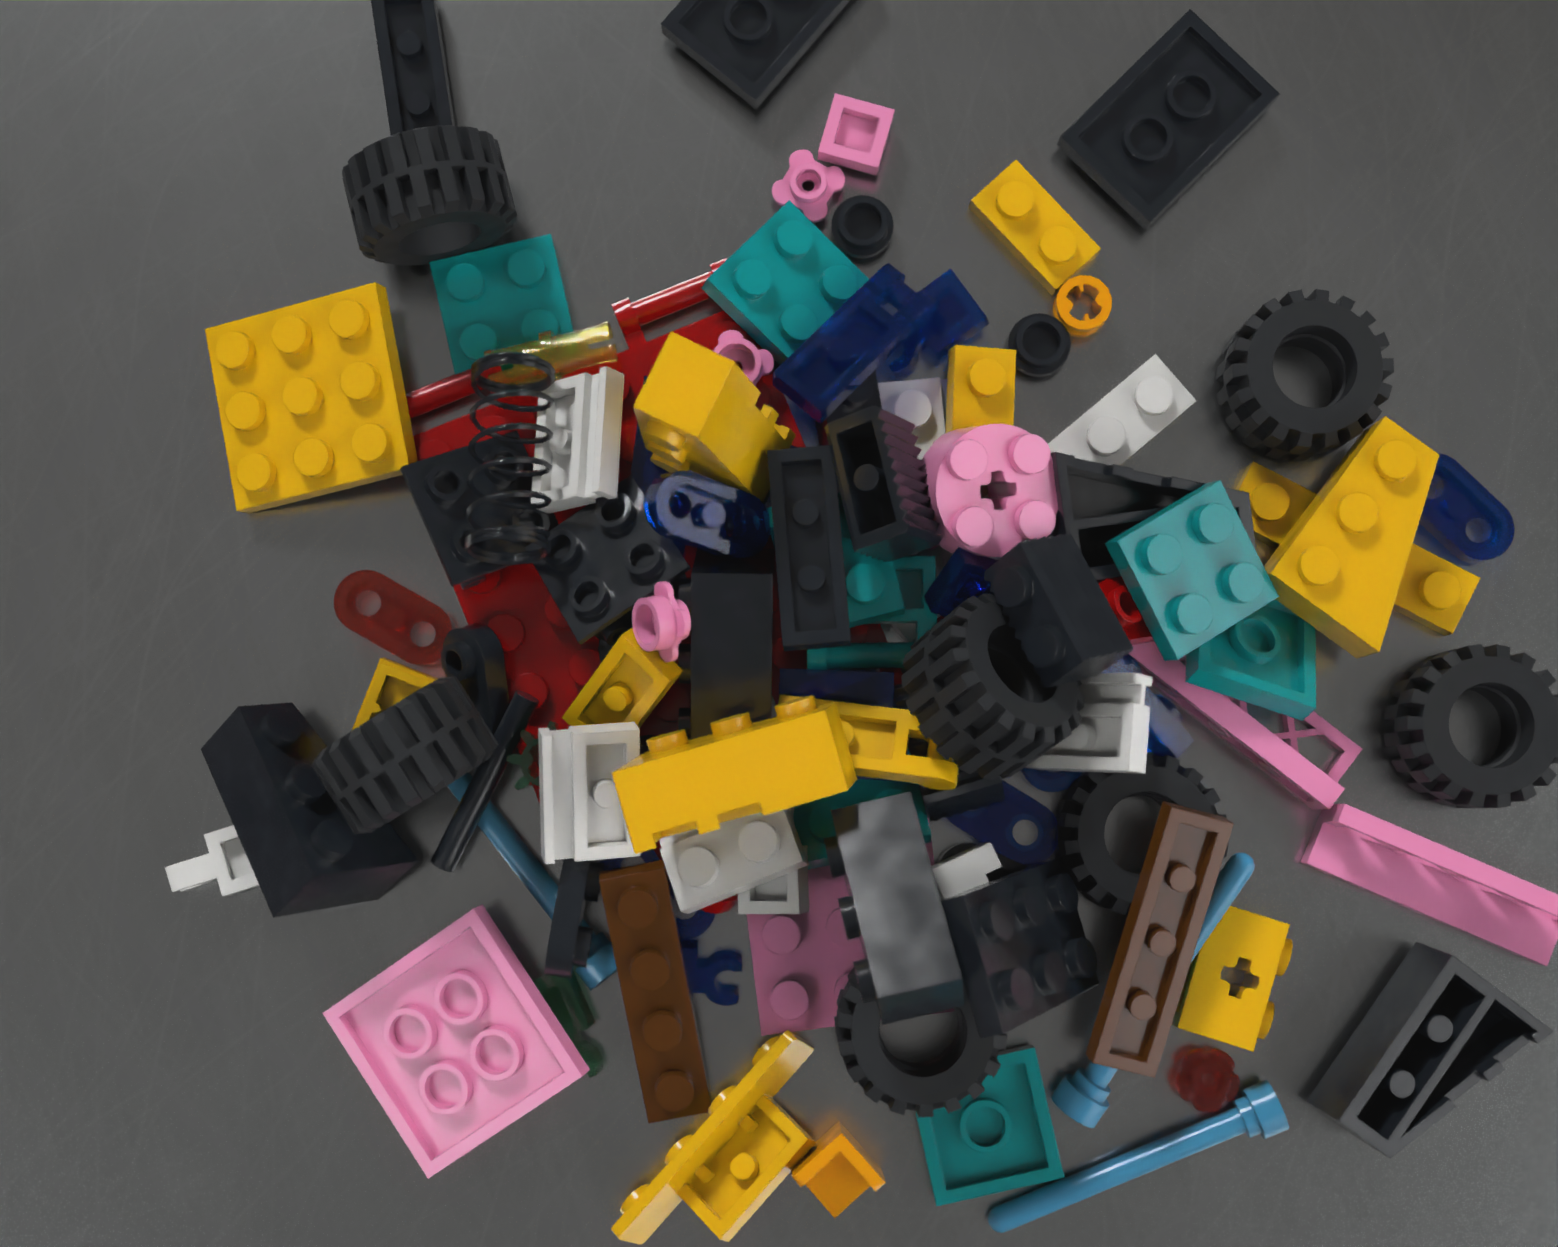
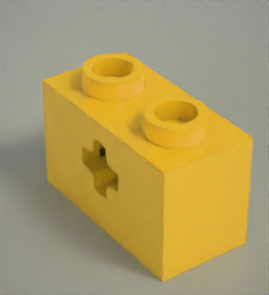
M1230 906L1190 964L1172 1025L1179 1029L1254 1052L1257 1038L1265 1039L1272 1025L1275 1006L1274 1002L1269 1001V996L1275 975L1281 977L1290 962L1293 943L1291 939L1286 938L1290 924ZM1223 967H1235L1239 971L1244 972L1242 983L1230 984L1226 980L1221 979Z

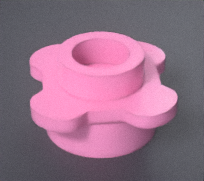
M804 149L797 150L789 157L790 167L784 178L773 184L772 197L780 206H784L790 200L811 222H819L825 219L828 214V206L832 200L833 193L843 189L845 176L839 167H826L815 161L810 151ZM811 181L814 184V188L811 191L804 190L802 187L804 182Z
M727 330L719 336L718 345L714 348L713 352L732 361L739 362L743 367L742 371L755 386L762 376L769 375L773 371L774 359L772 354L766 349L758 350L753 343L744 339L739 331Z
M661 581L655 584L654 596L643 597L636 601L632 611L633 632L639 646L643 650L648 652L659 650V655L664 662H672L678 658V646L681 640L688 637L691 630V617L686 604L682 600L674 598L673 587L668 581Z

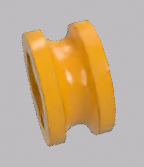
M1078 275L1070 278L1060 287L1054 299L1052 316L1066 327L1070 336L1086 337L1095 334L1103 326L1112 309V297L1109 289L1101 280L1090 275ZM1074 293L1075 298L1078 300L1082 293L1090 295L1094 299L1090 309L1097 316L1090 319L1088 313H1086L1082 320L1074 318L1070 314L1073 303L1067 297Z

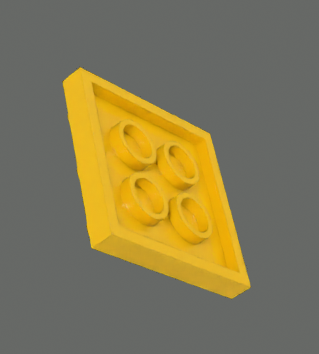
M373 282L205 329L236 511L249 514L403 475L400 470L402 466L418 461L386 287Z

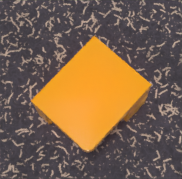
M840 1121L822 1135L809 1152L791 1170V1176L800 1187L806 1185L834 1218L870 1186L874 1191H877L886 1183L882 1169Z

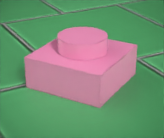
M835 93L818 149V160L877 176L895 109Z

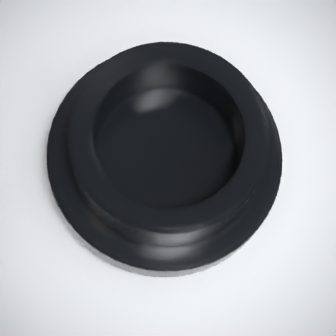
M867 195L853 196L843 201L833 214L831 223L833 240L841 251L851 257H873L881 253L888 246L893 234V218L887 206L880 200Z
M1040 313L1031 314L1019 320L1012 328L1007 341V349L1016 350V368L1024 374L1034 377H1044L1058 371L1067 360L1071 348L1070 336L1066 327L1055 317Z

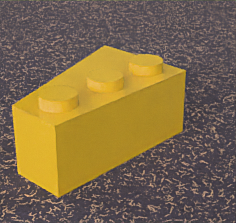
M670 332L633 406L645 448L653 452L650 458L651 462L680 477H686L688 471L692 470L763 504L770 490L767 451L790 449L796 435L790 428L775 423L779 414L773 407L764 404L760 411L755 406L761 392L735 361L673 332Z
M1386 416L1360 434L1264 565L1279 595L1276 600L1356 659L1380 652L1439 458L1437 452Z
M814 695L805 696L774 706L777 717L752 723L750 714L747 712L710 723L712 730L710 735L688 740L686 731L683 729L646 740L649 751L644 752L612 772L634 853L637 854L656 848L655 843L662 837L697 829L698 834L701 835L721 829L719 824L721 822L760 812L764 816L848 791L857 780L836 701L817 706Z

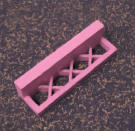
M1155 641L1132 645L1133 650L1119 660L1135 673L1152 676V686L1312 810L1330 809L1345 790L1338 781L1363 749L1313 711L1303 721L1299 720L1310 728L1299 731L1295 730L1294 718L1281 714L1284 732L1272 733L1248 714L1246 702L1185 682L1186 655L1178 660L1164 661ZM1319 735L1337 749L1339 753L1326 771L1323 772L1299 753L1297 738Z
M1333 804L1330 809H1321L1300 863L1535 964L1548 966L1558 940V894L1350 805Z

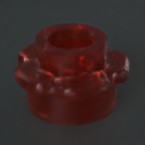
M1203 1048L1190 1050L1182 1057L1178 1073L1175 1076V1086L1178 1094L1183 1100H1190L1193 1103V1107L1198 1111L1210 1113L1220 1110L1222 1103L1233 1101L1239 1091L1240 1078L1234 1073V1060L1226 1052L1218 1048H1212L1210 1051H1205ZM1207 1073L1212 1074L1214 1078L1213 1083L1209 1086L1204 1085L1202 1082V1077Z

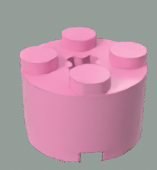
M988 424L956 429L941 435L932 443L933 445L922 458L924 464L921 471L927 473V477L924 480V483L928 485L926 495L931 497L930 508L934 510L933 520L940 523L936 532L943 536L939 543L943 549L960 556L1002 557L1018 543L1026 539L1029 541L1034 538L1040 539L1052 533L1058 511L1053 460L1049 445L1040 436L1008 424ZM981 485L988 486L987 498H981Z

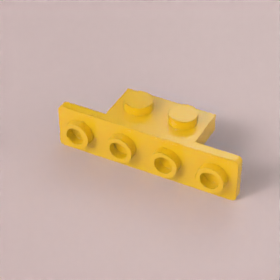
M787 1030L781 1036L772 1037L758 1049L752 1060L754 1067L737 1086L727 1087L713 1100L708 1110L710 1116L693 1135L684 1136L672 1146L664 1159L666 1166L650 1184L638 1187L623 1202L620 1209L622 1216L611 1227V1231L619 1240L639 1245L645 1243L682 1200L720 1240L729 1242L791 1170L816 1144L809 1134L773 1099L777 1092L813 1053L814 1048L806 1040Z

